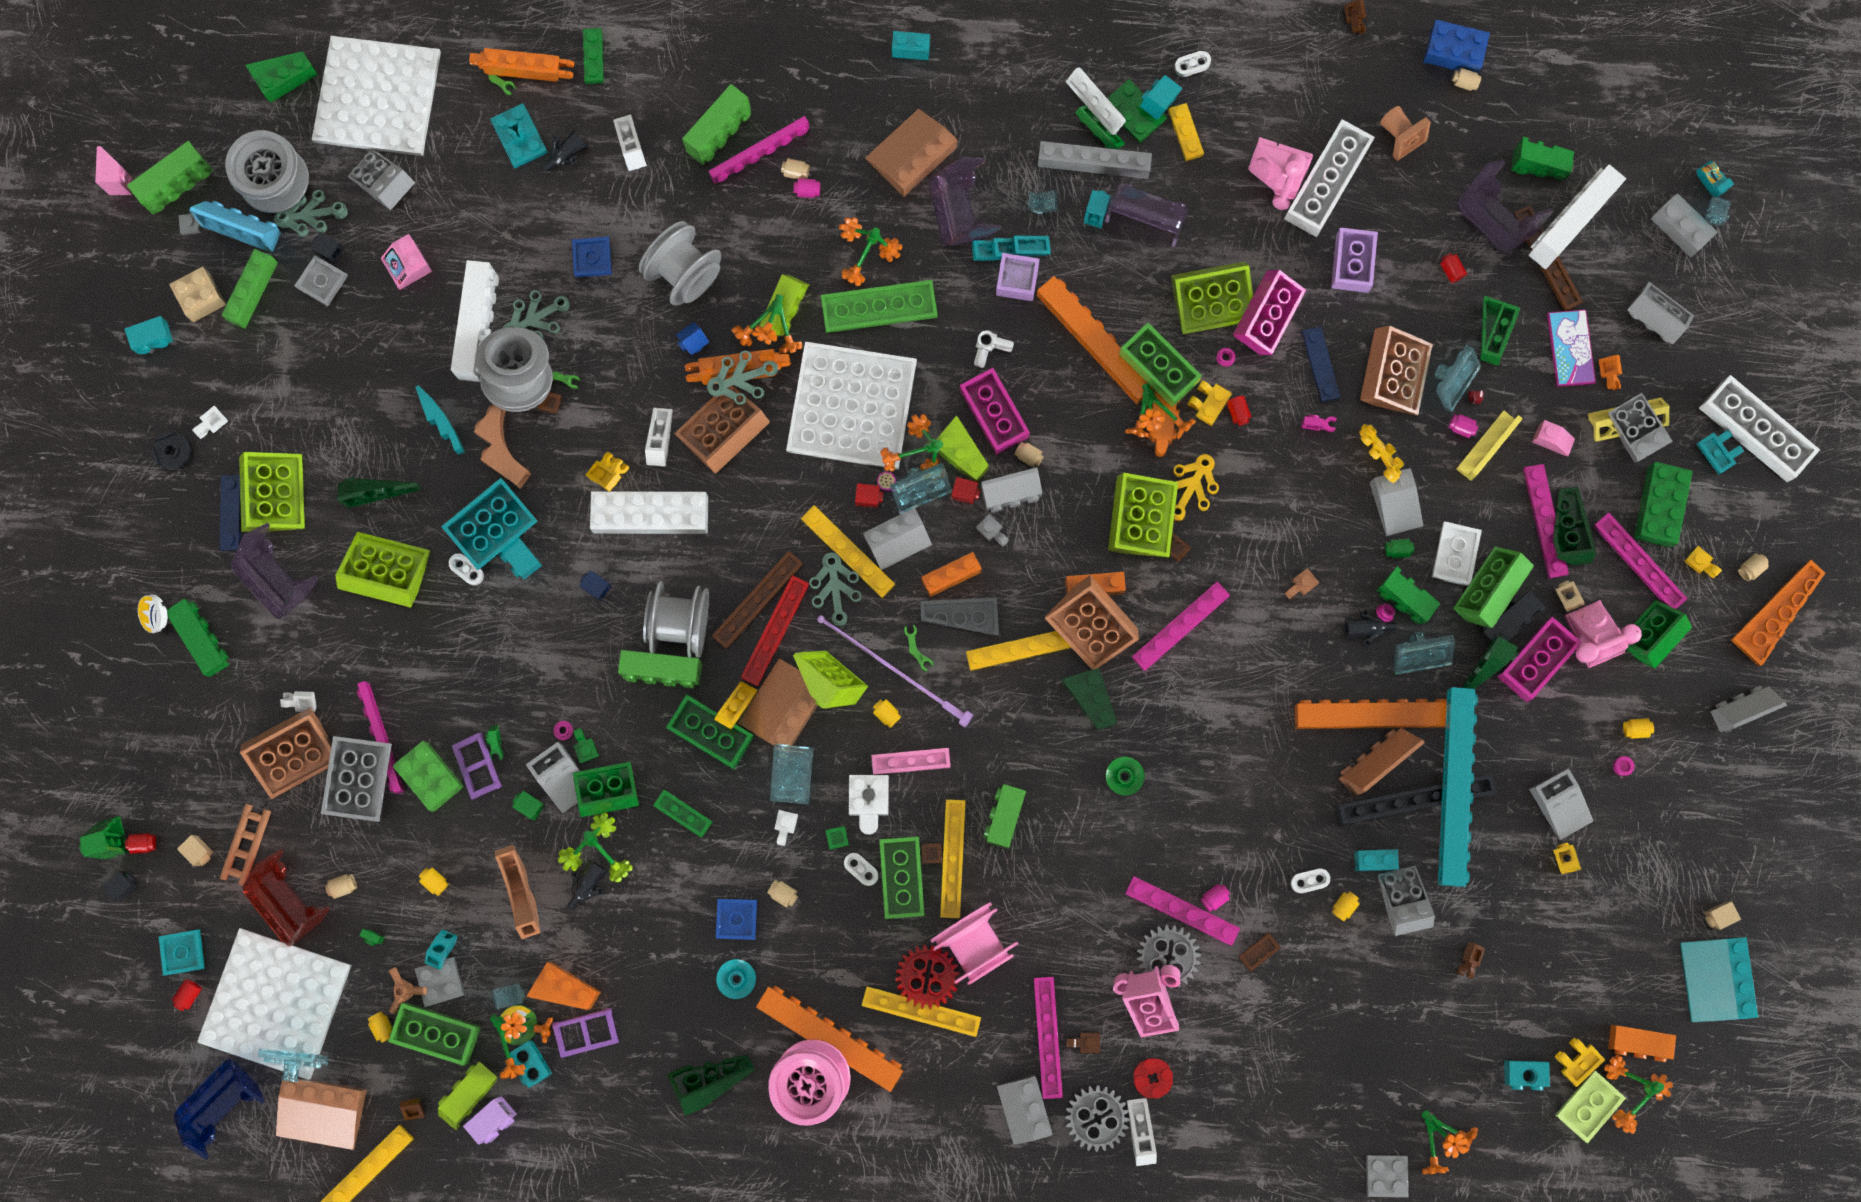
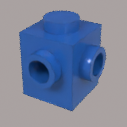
M695 322L676 334L679 339L677 344L683 352L687 350L690 355L698 353L702 347L709 343Z

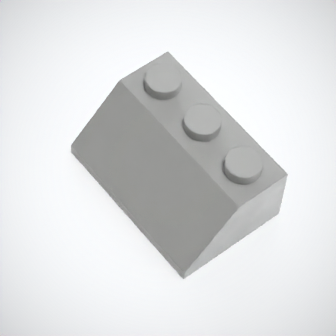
M1678 193L1651 218L1690 258L1718 233Z
M1650 282L1645 285L1627 309L1633 318L1641 320L1649 330L1657 332L1662 340L1674 344L1686 331L1694 317L1693 314Z
M1033 468L981 482V493L986 511L991 510L994 513L1001 511L1002 507L1010 506V508L1020 506L1021 502L1028 501V503L1038 501L1042 497L1038 469Z
M915 507L863 533L864 539L881 571L932 545Z
M1760 685L1751 689V694L1745 696L1742 693L1732 697L1734 701L1728 704L1727 701L1716 704V709L1710 712L1719 731L1723 732L1783 708L1787 704L1770 687L1762 689Z
M1035 1075L997 1086L1014 1145L1053 1135Z

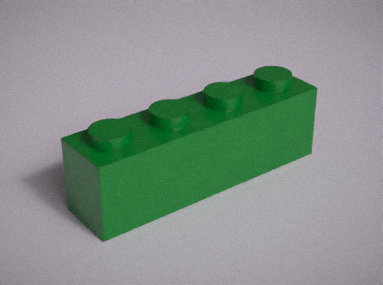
M183 599L167 609V616L203 675L211 677L230 665L227 661L228 655L217 645L219 642L217 637L207 629L209 624L203 617L199 616V608L195 602Z

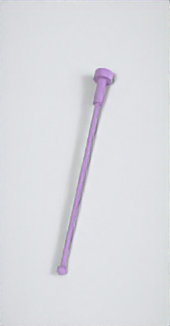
M820 615L817 620L819 623L826 624L828 627L842 635L844 638L855 644L857 647L871 655L873 658L884 664L886 667H888L889 669L900 675L902 678L913 684L915 687L929 695L931 698L942 704V707L945 710H947L948 712H950L951 714L960 719V725H962L963 727H966L968 725V723L973 717L972 713H970L969 711L963 713L961 710H959L949 702H944L943 700L932 694L930 691L916 683L914 680L903 674L901 671L887 663L885 660L871 652L869 649L858 643L856 640L842 632L840 629L829 623L827 620H825L824 616Z

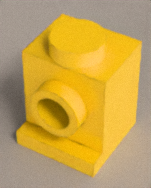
M1564 843L1558 845L1557 849L1553 850L1562 875L1581 870L1573 845ZM1564 856H1571V860L1569 862H1565Z

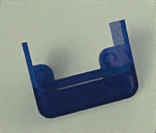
M232 1059L225 1060L174 1113V1121L182 1145L205 1160L209 1158L206 1146L215 1139L216 1130L214 1127L241 1099L245 1102H250L254 1099L261 1104L265 1102L259 1085Z

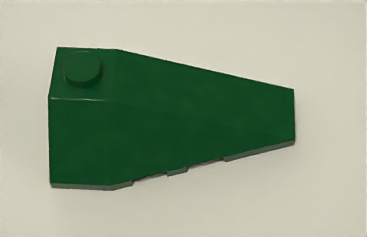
M350 477L344 479V482L338 483L337 500L349 509L420 491L422 488L417 482L355 479Z
M1578 487L1559 489L1553 535V545L1557 558L1571 565L1592 563L1596 554V548Z
M1497 634L1461 688L1475 689L1507 665L1509 661L1513 662L1519 653L1516 651L1518 647Z
M744 1055L723 1059L721 1063L716 1064L705 1062L704 1066L694 1068L692 1065L685 1066L668 1073L667 1076L677 1102L686 1116L710 1104L755 1069L748 1056Z

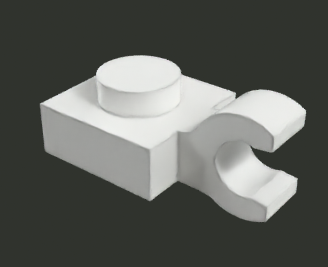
M213 406L199 417L203 422L196 426L193 431L201 439L209 430L213 433L216 432L228 420Z
M295 691L294 694L283 693L284 699H280L281 707H295V711L302 712L310 707L315 712L317 708L314 692Z
M779 810L774 828L780 831L777 839L778 845L785 846L788 833L794 834L798 814Z

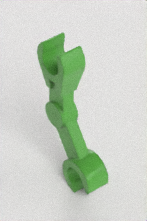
M489 75L491 83H495L503 88L505 94L512 95L510 91L506 90L508 86L516 89L511 81L505 82L496 75Z
M553 372V381H560L572 389H578L576 385L571 384L573 380L581 381L577 376Z
M913 625L914 633L909 634L907 626H905L904 633L909 640V653L917 659L922 670L928 672L923 664L929 662L933 667V662L917 650L915 642L917 628Z

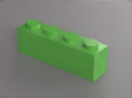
M254 249L221 315L228 322L244 329L246 328L278 264L271 255Z

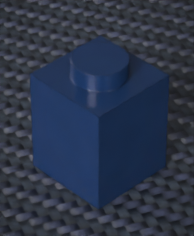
M591 570L588 574L585 573L580 580V587L599 601L603 600L612 587L609 582Z

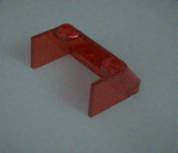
M280 849L256 863L243 885V892L278 938L290 947L320 924L330 908L328 906L322 910L314 906L306 908L284 880L287 870L285 865L279 861L284 853Z

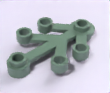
M316 190L312 194L313 199L301 212L295 213L300 206L307 203L305 195L293 207L278 212L274 216V222L278 227L284 229L290 227L299 236L303 237L309 233V229L305 224H298L295 221L302 220L315 228L318 233H324L327 231L326 223L322 220H315V217L333 214L335 218L343 219L347 216L348 210L345 204L341 202H335L332 207L313 210L319 203L325 200L323 191Z
M533 290L530 293L531 302L526 318L519 322L521 312L525 310L526 306L522 300L517 299L513 303L514 313L511 322L506 323L503 327L527 328L531 326L549 331L551 334H557L560 331L558 323H547L539 320L556 311L561 313L568 311L570 303L566 297L559 296L554 300L553 304L536 313L542 295L539 291ZM534 294L539 295L537 299H533ZM563 300L564 304L559 306L558 302ZM522 303L521 308H516V305ZM556 325V330L552 331L551 326ZM534 331L536 334H539L540 337L543 339V335L540 331Z
M742 351L739 355L740 361L732 377L725 380L729 368L734 365V360L731 357H724L718 376L709 380L707 390L713 396H721L723 394L733 399L736 404H744L746 396L743 393H736L727 388L732 385L751 393L755 398H762L764 390L745 381L764 374L774 376L778 372V365L774 361H766L762 367L743 373L752 355L749 351ZM744 353L749 355L747 360H744L742 357ZM726 359H730V366L725 365ZM768 365L773 367L771 372H768L766 369ZM715 383L719 384V389L717 391L713 388V385ZM756 389L761 390L760 396L755 395ZM739 395L743 396L742 402H738L737 397Z
M827 553L822 559L823 568L816 577L810 579L809 584L812 589L820 588L821 581L828 573L830 574V581L818 596L813 597L812 604L815 608L822 607L824 600L832 591L835 610L832 615V621L834 625L841 627L847 623V615L842 611L840 590L855 603L859 602L862 596L859 591L851 589L839 580L837 571L847 577L851 584H856L859 581V575L841 565V558L838 554ZM829 559H834L835 563L830 565L828 561ZM851 575L857 576L855 581H851L849 578ZM817 580L819 581V584L817 586H813L812 581ZM854 593L859 594V598L857 600H854L852 598V595ZM816 599H820L821 604L816 605L814 604V601ZM842 615L843 619L841 621H837L836 616Z

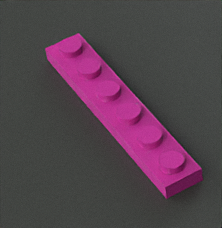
M805 116L711 169L709 174L713 183L726 180L728 175L740 172L749 163H756L761 156L773 153L781 145H787L794 137L806 134L808 129H810L808 120Z
M1544 464L1525 467L1523 471L1548 579L1569 575L1567 564L1565 561L1557 558L1553 545L1556 516Z
M1607 513L1593 525L1662 603L1677 609L1687 600V597L1610 513Z
M1217 581L1135 653L1132 659L1145 672L1230 596L1229 593Z
M365 681L358 683L359 689L357 694L359 699L363 700L365 706L363 712L365 717L369 718L371 735L375 736L376 742L389 743L370 683ZM391 749L387 771L389 778L387 785L390 791L400 794L406 791L401 776L393 767L396 761Z
M1133 876L1126 890V895L1230 946L1233 945L1240 930L1239 927Z
M1054 977L1034 978L1042 1099L1063 1098Z

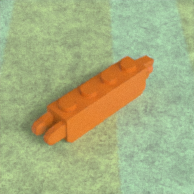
M484 48V51H480V54L470 53V64L479 66L480 69L484 70V73L489 75L554 82L559 81V78H573V72L560 70V67L573 68L574 62L560 59L559 56L490 48Z
M774 349L750 352L752 358L747 362L743 373L762 367L766 361L776 362L778 370H781V367L790 366L789 354L774 353ZM740 353L698 359L699 362L687 363L685 365L687 372H700L688 374L686 381H702V384L707 385L710 379L718 376L724 357H731L734 360V365L729 368L725 380L731 378L740 361ZM744 353L742 357L744 360H747L749 355ZM726 359L725 365L730 366V359ZM768 365L766 369L768 372H771L773 367ZM764 374V375L755 377V378H753V379L773 377V376H767L766 374Z
M1154 390V395H1156L1159 401L1179 418V410H1176L1177 403L1171 407ZM1154 403L1152 404V410H1159L1165 420L1160 422L1162 425L1161 429L1153 427V430L1149 431L1150 437L1148 439L1155 443V456L1162 458L1167 452L1168 445L1171 444L1172 439L1176 440L1177 428H1174L1175 421L1161 407Z

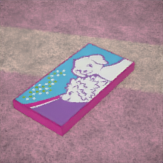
M1586 310L1548 313L1547 320L1556 387L1596 383Z

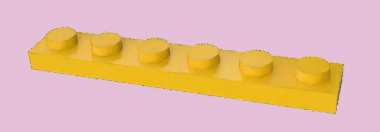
M815 505L801 518L881 598L895 586V583Z
M1057 631L966 651L970 671L1072 647Z
M946 799L940 918H960L965 800Z
M866 987L862 1002L864 1007L974 1037L977 1036L981 1017L941 1006L937 1008L934 1004H932L931 1010H929L926 1004L922 1010L920 1003L913 1007L914 1001L911 1000L907 1003V997L905 996L901 997V995Z
M401 1124L398 1125L321 1202H350L414 1138Z

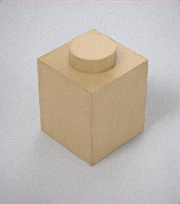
M191 835L177 848L193 866L205 865L211 859L210 855L213 853L199 836Z
M1724 902L1704 912L1707 916L1705 917L1706 922L1713 930H1721L1741 920L1732 902Z

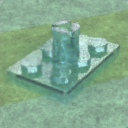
M1466 345L1463 351L1459 352L1453 366L1448 367L1441 364L1436 370L1435 377L1443 380L1438 384L1436 392L1447 411H1453L1481 368L1476 353L1471 346Z
M943 463L920 471L919 468H912L910 472H907V478L889 485L900 514L952 493Z
M1418 632L1415 633L1417 640L1412 635L1410 637L1411 643H1402L1396 645L1393 670L1395 675L1452 665L1455 639L1453 635L1426 640L1425 634Z
M774 745L770 801L809 805L814 748Z
M259 1049L258 1057L264 1058L263 1062L282 1064V1061H284L281 1081L298 1082V1074L302 1063H304L303 1066L321 1069V1065H328L329 1057L317 1054Z

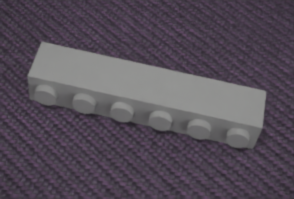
M1041 141L1038 167L1148 179L1152 153Z

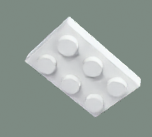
M1443 522L1431 578L1468 586L1472 581L1482 530Z

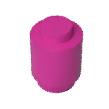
M798 178V182H794L793 193H797V197L803 198L819 197L820 182L816 181V179Z
M1454 414L1448 428L1452 429L1454 433L1470 438L1471 435L1475 436L1478 425H1476V420L1461 414Z
M1216 884L1203 894V898L1200 901L1209 912L1215 911L1230 900L1228 897L1230 892L1224 885Z

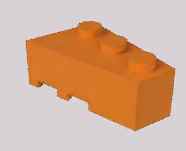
M547 962L526 997L589 1010L593 1007L601 991L556 964Z

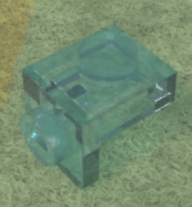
M1054 190L1039 194L1029 192V209L1038 215L1058 210L1057 192Z
M1713 196L1710 199L1705 219L1713 224L1723 225L1729 219L1728 211L1731 202Z
M519 983L491 990L495 1010L523 1003L524 991Z

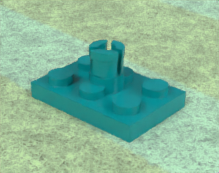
M524 103L490 119L514 169L548 153Z

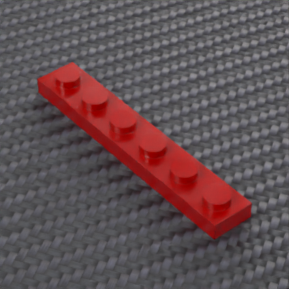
M793 575L791 576L740 677L741 679L757 687L759 686L810 585L809 583Z

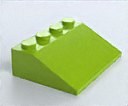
M1244 261L1171 275L1173 294L1182 334L1239 324L1253 297L1250 268Z
M243 452L239 457L241 532L304 529L302 454Z
M1122 473L1117 476L1108 551L1132 555L1169 557L1178 482L1129 473Z
M357 532L335 575L337 588L411 608L422 582L430 550Z
M827 651L797 652L793 655L810 695L821 708L855 705L868 688V685Z

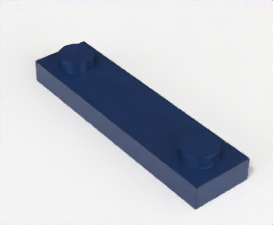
M1321 326L1303 330L1302 336L1320 402L1324 403L1339 399L1340 394Z
M221 475V551H241L240 475Z

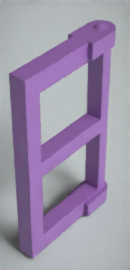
M482 732L452 745L471 799L478 798L502 787ZM478 741L485 759L466 767L460 749ZM487 765L493 784L475 791L469 772Z
M611 1008L552 1023L561 1058L619 1043ZM606 1015L611 1039L591 1044L586 1020ZM580 1022L586 1046L566 1051L560 1027Z

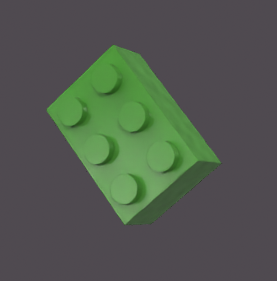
M425 741L420 742L393 765L394 769L429 811L435 812L464 787L430 744Z
M1003 784L1002 788L998 787L995 800L998 803L996 807H992L989 819H992L991 826H986L983 836L987 838L986 843L1009 849L1026 793L1025 790Z

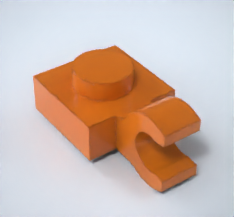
M1613 355L1599 359L1601 378H1607L1608 389H1621V384L1617 375L1622 374L1620 356Z

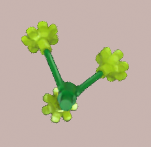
M602 813L601 816L596 814L593 818L595 822H592L590 825L591 829L595 830L584 833V839L576 850H573L571 847H568L566 850H560L558 862L564 863L562 866L563 870L567 871L571 867L572 871H576L578 866L582 864V860L579 858L582 848L585 845L595 846L610 863V880L612 882L614 880L615 882H620L622 877L625 878L628 875L626 871H631L633 867L626 859L622 862L613 860L598 844L596 835L600 836L602 834L604 838L610 836L609 832H614L616 827L612 825L615 819L613 817L608 819L607 813Z

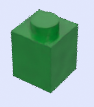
M522 791V793L519 792L514 797L512 807L535 821L546 804L528 792Z

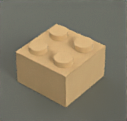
M204 267L169 284L184 314L192 322L227 305L211 274Z

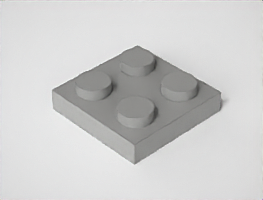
M314 255L295 284V287L328 307L348 275Z
M454 957L446 959L441 970L430 965L415 969L419 987L427 988L426 995H422L425 1007L464 996Z
M1366 1155L1367 1196L1408 1197V1156Z

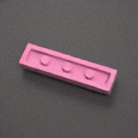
M949 748L871 755L873 775L951 768Z

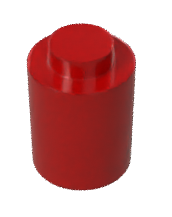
M1449 253L1442 258L1440 265L1450 283H1455L1468 274L1457 254L1452 255V253Z
M1238 396L1228 400L1226 403L1233 423L1238 424V426L1248 424L1252 416L1245 397Z
M184 979L172 998L173 1006L181 1011L190 1009L201 992L202 987L189 979Z

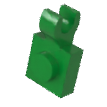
M499 725L490 726L486 733V742L491 747L489 754L492 761L494 753L498 754L499 759L502 760L504 752L501 749Z
M582 728L574 730V735L579 744L573 747L580 764L599 757L593 739L586 740Z

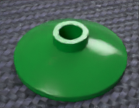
M1119 757L1113 760L1106 770V782L1109 788L1116 794L1123 796L1132 795L1139 791L1144 783L1145 774L1143 767L1133 758ZM1126 773L1128 779L1122 780L1121 774Z

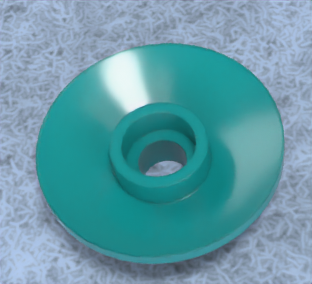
M729 960L718 970L717 986L720 992L728 998H744L754 989L756 983L755 971L744 960ZM735 975L740 976L739 983L734 982L733 978Z

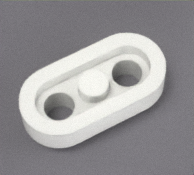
M1198 51L1180 57L1175 63V72L1181 77H1187L1205 71L1210 66L1211 57L1205 51ZM1198 61H1203L1204 64L1200 65ZM1184 66V67H1186L1187 69H1186V70H1182L1180 67Z
M463 554L451 556L449 559L450 569L468 584L478 585L483 581V571L481 569L477 570ZM459 561L463 562L461 567H457ZM473 573H477L476 579L471 578Z
M851 853L846 856L844 860L845 868L862 884L871 886L877 882V870L857 853ZM853 859L858 861L856 867H852L850 864ZM867 872L872 873V879L867 880L865 874Z
M1324 869L1299 873L1291 879V887L1297 893L1325 888L1330 883V875ZM1317 875L1322 876L1320 883L1316 881ZM1298 880L1303 881L1304 885L1302 887L1297 885Z

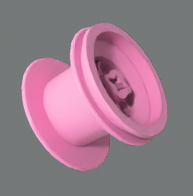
M991 902L964 917L930 940L931 943H937L933 950L949 946L966 974L955 980L954 984L968 977L969 982L967 984L970 985L1014 957L1013 954L1009 955L1007 951L1018 945V942L1004 949L988 923L990 917L998 910L995 908L991 911L989 908L992 905Z
M810 1039L792 1045L774 1065L769 1077L768 1089L773 1107L784 1119L798 1125H814L827 1120L838 1110L848 1093L850 1086L849 1066L841 1052L827 1042ZM807 1066L813 1069L812 1073L807 1072ZM794 1072H797L800 1078L796 1079ZM818 1075H823L825 1081H820ZM805 1082H806L807 1084L810 1083V1084H811V1087L805 1086L804 1083H805ZM817 1090H822L824 1094H817Z

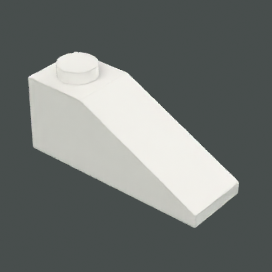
M627 115L614 119L628 170L631 171L647 166L632 116Z
M653 409L645 447L646 465L666 466L672 409Z
M1147 1098L1127 1100L1136 1166L1156 1164L1157 1153Z

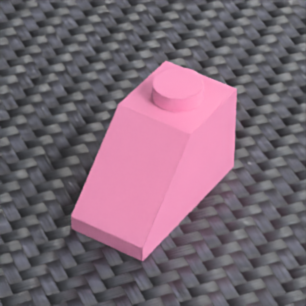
M1544 420L1538 425L1532 443L1568 457L1575 438L1563 427Z

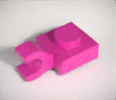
M1308 415L1303 418L1301 428L1334 432L1335 428L1330 427L1328 422H1335L1337 418L1328 417L1324 420L1320 419L1317 415Z

